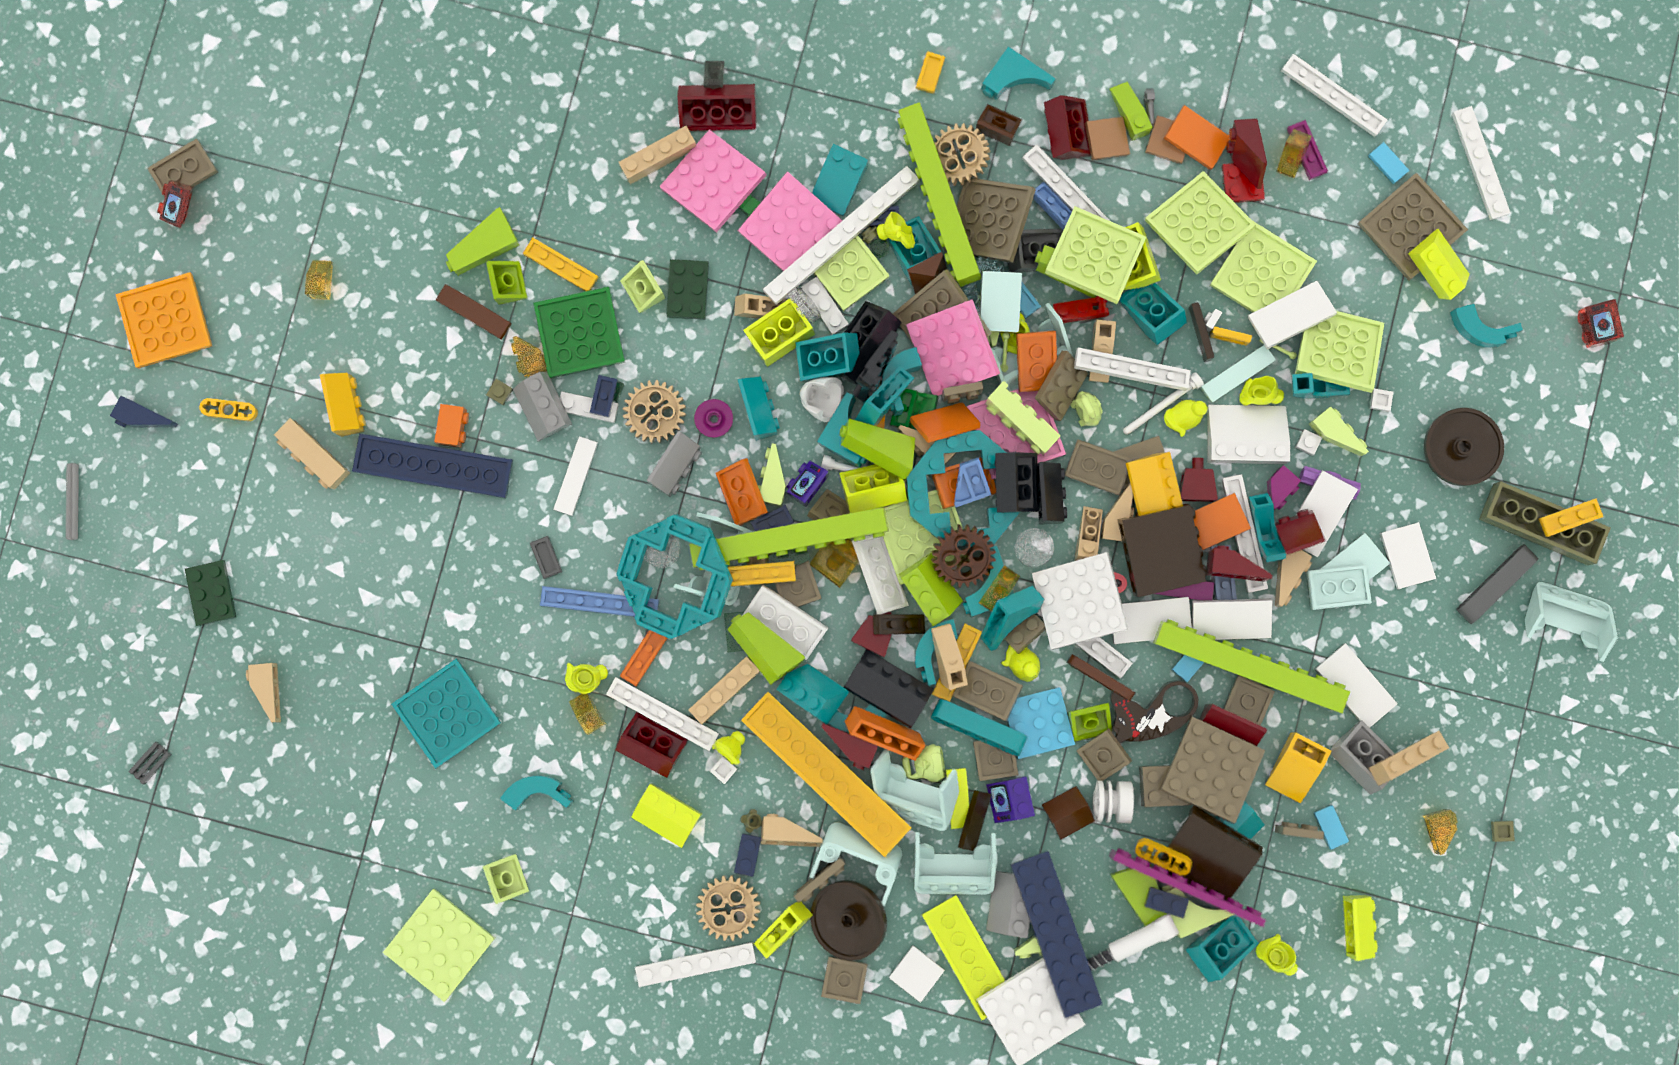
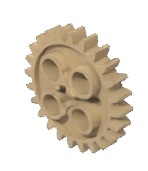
M965 123L962 124L961 128L957 124H955L954 129L947 126L948 132L946 133L940 130L941 137L935 135L937 142L934 143L948 183L952 180L954 186L957 184V181L963 186L964 180L971 183V177L978 179L977 173L983 174L984 172L981 168L988 167L985 161L990 160L987 153L991 151L987 147L989 143L985 140L984 134H980L978 128L974 130L972 125L967 129ZM953 140H956L957 146L960 150L961 157L966 166L965 169H962L961 162L958 158V154L953 145ZM969 140L966 145H961L962 141ZM951 147L949 152L943 153L945 148ZM975 156L972 162H967L968 158ZM957 164L955 169H950L951 165Z
M649 380L646 387L643 383H640V390L634 387L636 393H628L631 400H625L628 407H623V410L628 412V414L623 415V418L629 419L625 425H632L629 431L631 433L637 431L635 434L636 438L643 435L642 441L645 442L649 438L652 444L654 438H657V441L661 443L662 437L667 441L669 440V434L675 437L674 429L681 430L678 423H685L680 417L686 416V413L681 412V410L686 408L685 405H680L683 398H677L679 391L672 393L674 389L672 385L667 389V383L664 382L660 386L658 380H656L655 385H652ZM654 394L661 395V399L657 403L651 402V397ZM664 401H668L667 404L660 407L664 403ZM640 406L646 408L643 415L636 414V409ZM651 409L657 410L658 415L652 414ZM666 409H672L673 415L666 418L663 416V412ZM647 418L644 423H641V420ZM651 421L658 422V427L655 430L648 428Z
M733 875L730 876L729 880L722 876L721 882L715 878V885L708 882L709 890L703 888L702 892L705 895L698 896L702 900V903L696 904L697 907L701 908L696 914L702 915L698 922H705L706 924L702 929L704 930L709 927L708 935L715 932L716 939L723 935L724 941H726L727 936H730L731 940L734 941L736 934L741 939L742 931L749 934L747 927L754 928L755 925L752 923V920L758 921L759 919L754 915L761 911L755 908V906L760 904V901H754L758 893H751L754 887L747 888L748 881L741 884V877L734 881ZM734 891H738L742 895V899L738 902L733 901L731 898V894ZM715 894L722 897V903L719 905H715L712 902V896ZM726 903H729L730 906L746 904V907L731 909L730 913L727 910L711 912V909L724 908ZM735 912H743L745 919L737 921L734 917ZM718 914L725 917V923L722 925L715 922V916Z

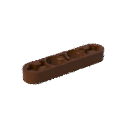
M1071 654L1066 662L1127 701H1131L1135 695V692L1073 654Z

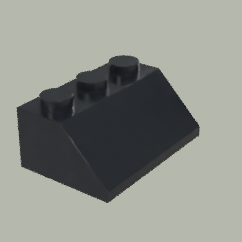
M995 453L997 513L1039 512L1037 453Z
M1038 463L1039 525L1062 524L1064 519L1067 518V507H1063V499H1066V488H1062V480H1065L1064 468H1061V463Z

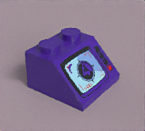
M809 461L807 464L804 462L798 470L800 474L796 480L792 478L786 486L788 488L787 494L805 507H807L829 477V472L812 461Z
M1026 776L986 784L988 793L992 794L990 805L994 823L1035 816Z

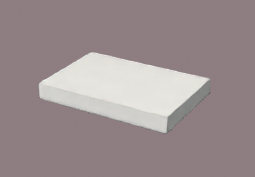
M1419 522L1380 533L1397 589L1436 579Z

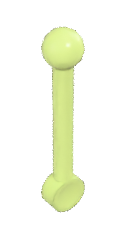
M1004 332L1002 335L1004 339L1003 361L1000 365L1002 372L1008 370L1006 365L1007 343L1010 338L1008 332Z
M1278 345L1273 346V348L1289 355L1291 359L1297 357L1295 352H1289Z

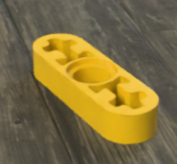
M206 398L199 405L201 413L208 417L253 421L258 415L257 408L245 402ZM211 403L212 406L219 407V409H210V411H208L205 409V407L209 406ZM227 405H232L234 408L233 413L230 415L224 413V408ZM248 407L252 411V414H248V417L244 413H239V409L248 410Z
M1148 838L1140 839L1135 847V852L1140 858L1183 876L1190 872L1192 861L1182 853ZM1144 845L1148 846L1146 852L1142 851ZM1154 849H1157L1155 855L1152 856ZM1164 852L1168 854L1169 859L1162 861L1159 859L1158 854ZM1173 857H1174V858H1175V861H1174V863H1173V865H1172L1171 862H1172V859H1173ZM1181 862L1185 863L1183 869L1179 867Z

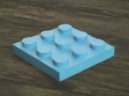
M1060 687L1017 699L1007 720L1009 728L1027 736L1025 745L1017 759L1075 745Z

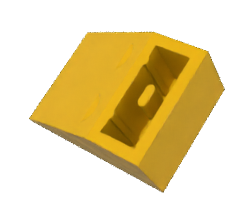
M1291 732L1265 786L1301 803L1324 768L1331 750L1296 732Z

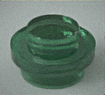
M875 239L870 245V251L877 258L885 257L889 252V244L886 240Z

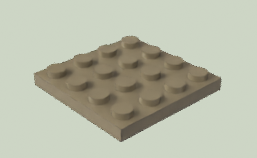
M1417 173L1357 223L1408 281L1420 272L1408 253L1431 233L1439 229L1449 245H1451L1468 230Z
M971 178V183L967 180L964 181L957 208L974 257L1013 263L1036 191L1034 187Z
M947 269L897 309L893 315L902 322L900 326L912 342L906 324L969 301V299ZM979 315L986 337H989L992 333Z
M1191 717L1160 790L1235 824L1265 750L1197 718Z

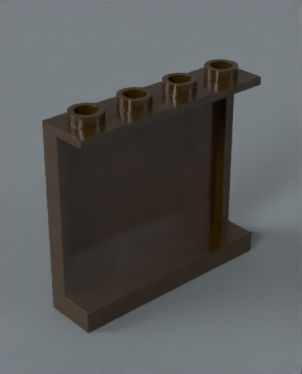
M1183 504V506L1118 519L1133 596L1142 597L1206 582L1207 569L1202 564L1203 550L1198 544L1199 530L1194 524L1196 515L1191 505Z
M1194 805L1189 811V816L1167 846L1191 859L1192 866L1190 872L1187 875H1183L1187 879V883L1190 884L1191 881H1194L1205 887L1207 892L1212 889L1225 896L1224 900H1228V897L1232 898L1261 858L1263 846ZM1163 852L1159 859L1167 861L1169 856ZM1173 857L1172 862H1171L1172 865H1173V863H1174V861H1175V858H1174V857ZM1181 862L1179 867L1183 869L1185 863Z

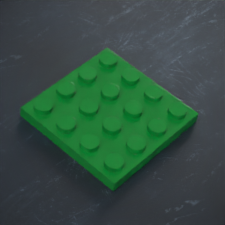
M609 287L533 303L546 368L550 378L625 363Z

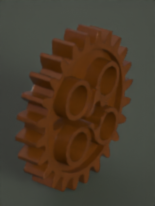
M958 524L957 530H954L951 526L950 533L943 531L945 537L938 536L940 544L934 543L933 545L937 550L931 551L932 555L936 556L931 560L932 563L936 564L933 567L935 571H938V576H944L943 580L945 583L950 579L951 586L957 582L959 588H961L963 583L966 584L967 588L970 582L977 585L976 579L978 578L984 581L982 575L989 576L987 568L993 569L994 567L990 562L996 561L995 557L991 556L996 551L991 548L994 544L992 541H989L990 537L988 535L983 536L984 531L982 529L977 533L976 526L970 530L968 524H966L964 529ZM959 540H967L965 545H957ZM975 551H982L979 557H973ZM961 554H962V555H966V554H967V557H966V558H965V557H960V555H961ZM948 555H954V559L952 561H945V558ZM964 566L970 567L969 571L965 573L961 572V568Z

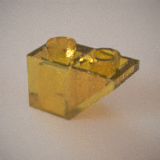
M514 336V343H511L514 355L517 354L519 361L516 362L518 372H522L525 377L532 376L538 372H546L547 368L543 352L523 339Z
M588 693L580 694L569 701L586 735H590L607 725Z

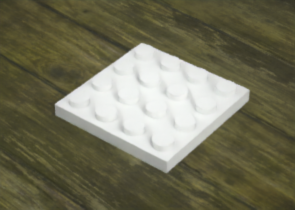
M1108 552L1032 573L1035 588L1045 599L1041 606V612L1052 650L1128 630Z
M1043 958L977 998L978 1003L1016 1065H1023L1085 1026L1079 1014L1064 1018Z

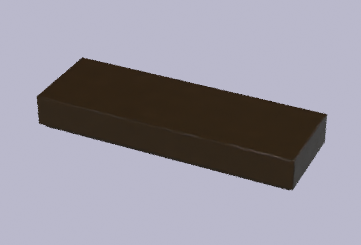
M1198 302L1192 303L1188 308L1205 363L1214 358V353L1200 304Z
M924 614L873 615L874 635L925 634Z
M974 790L958 843L959 848L974 851L977 847L992 794Z

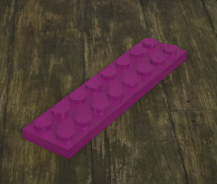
M1118 848L1117 851L1111 849L1109 857L1116 862L1263 927L1266 919L1261 917L1262 913L1250 906H1247L1246 909L1242 908L1243 904L1229 897L1228 900H1224L1225 896L1212 889L1207 892L1205 887L1194 881H1191L1189 884L1187 879L1176 873H1173L1171 876L1168 874L1169 871L1156 864L1154 867L1149 866L1150 862L1136 856L1133 859L1131 858L1132 854Z

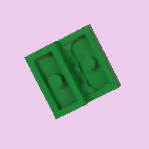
M905 389L900 395L904 410L901 415L894 416L892 414L890 425L895 427L902 425L916 430L910 423V417L936 410L939 397L937 395L921 393L917 390Z

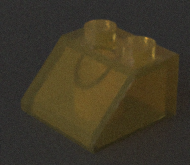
M847 539L845 544L834 545V542L826 543L827 547L820 548L810 562L814 569L839 588L859 564L857 554L850 539Z

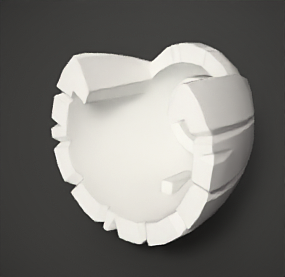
M821 377L806 382L801 388L799 395L804 408L812 416L820 421L829 422L844 397L842 396L844 395V386H842V382L838 378Z

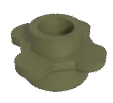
M875 226L873 229L869 227L862 233L864 237L862 241L869 244L877 236V231L875 230L877 227Z
M751 809L747 815H742L740 818L748 833H752L762 823L761 817L755 809Z

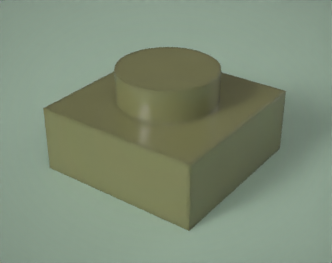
M495 379L486 396L504 406L513 388Z
M1491 821L1493 842L1515 841L1513 821Z

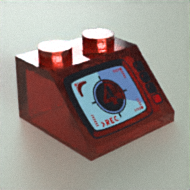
M170 180L168 184L165 183L162 190V195H165L164 202L159 203L157 213L160 214L159 219L181 228L185 224L194 187Z
M1616 299L1587 306L1578 311V322L1582 325V340L1586 344V348L1608 345L1624 337Z

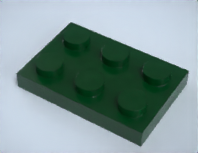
M670 259L667 318L705 320L709 261Z
M225 560L185 568L196 626L236 617Z

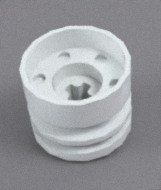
M1097 781L1093 793V811L1096 822H1102L1103 815L1105 814V821L1109 823L1112 814H1115L1117 823H1131L1134 805L1132 782L1118 781L1116 789L1113 790L1111 781H1107L1104 790L1103 781Z

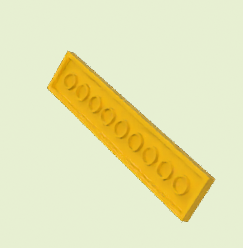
M769 692L741 719L750 730L884 857L911 830V827Z

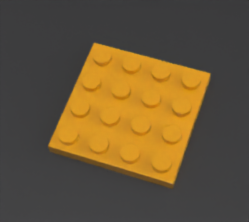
M185 273L115 294L136 368L139 369L212 347L192 273Z

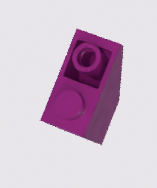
M1284 465L1279 467L1267 481V493L1274 504V510H1280L1287 503L1285 498L1289 494L1291 496L1294 495L1300 488L1298 484L1301 480Z

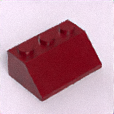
M1060 95L1044 102L1053 158L1067 160L1091 156L1085 123L1089 121L1085 99Z
M1205 704L1199 720L1255 746L1259 744L1267 732V728L1214 704Z
M636 712L622 733L615 751L667 778L678 761L688 739Z

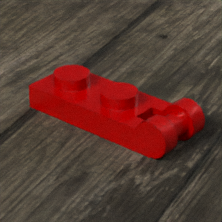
M1099 296L1053 304V309L1060 316L1063 323L1102 318L1109 315V309L1106 307L1108 301ZM1092 306H1098L1099 309L1093 310Z

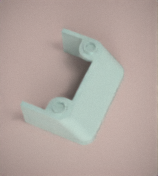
M1049 303L1045 304L1049 319L1040 324L1038 332L1055 330L1057 358L1062 350L1068 351L1073 356L1062 319ZM1000 346L991 348L1000 374L996 375L999 383L1001 384L1005 381L1009 385L1006 388L1009 392L1018 389L1017 354L1007 353L1006 365L1008 370L1002 372L1000 365L1003 361V348Z
M697 512V517L709 521L708 527L712 529L715 539L753 532L722 518ZM737 560L730 561V565L727 567L747 565V562L738 563ZM705 570L703 577L694 576L689 583V587L674 584V588L704 598L712 572ZM741 586L730 587L725 602L726 605L735 603Z
M1544 582L1536 584L1525 616L1527 637L1531 638L1535 630L1543 629L1545 624L1581 635V639L1586 647L1598 650L1599 660L1604 662L1618 639L1611 606L1603 601Z
M884 749L871 768L874 793L902 819L939 831L946 830L950 824L959 794L957 770L953 769L947 779L942 781L939 788L906 778L904 768L901 765L891 763L889 750Z
M840 822L832 823L828 827L810 878H814L820 860L832 863L838 859L841 851H844L878 865L876 878L879 883L886 885L881 898V903L885 906L902 858L901 848L896 845L884 857L853 827Z
M915 832L914 889L916 892L921 894L986 895L993 892L997 863L995 833H991L990 845H979L974 849V854H934L932 846L925 843L920 844L919 832Z

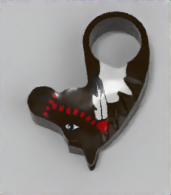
M1169 681L1159 689L1145 708H1142L1135 701H1127L1112 691L1110 701L1115 711V720L1112 726L1116 733L1115 737L1119 743L1123 741L1139 742L1159 738L1176 731L1190 720L1198 708L1199 700L1195 689L1183 681ZM1176 685L1186 687L1192 696L1190 709L1182 715L1169 716V713L1166 712L1163 706L1165 692L1170 687Z

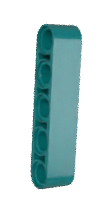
M944 699L938 700L931 715V719L937 723L1014 756H1020L1027 740V736L1019 731Z

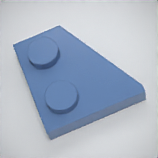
M979 458L960 463L954 499L955 507L990 496L991 492Z

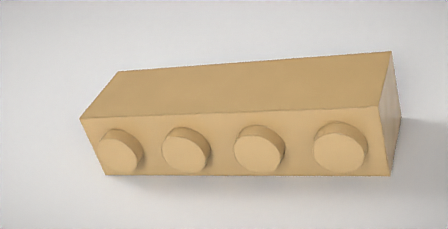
M684 126L619 161V165L631 185L688 154L696 147V142L687 126Z
M289 418L274 434L278 438L276 442L283 449L288 448L292 452L290 454L291 457L298 463L302 461L306 465L304 469L312 476L316 474L320 478L318 482L327 489L329 487L335 490L350 474L339 461L295 420Z
M746 656L689 709L690 713L703 725L760 673L759 669Z
M1437 731L1369 767V770L1379 786L1449 749V746L1440 731Z

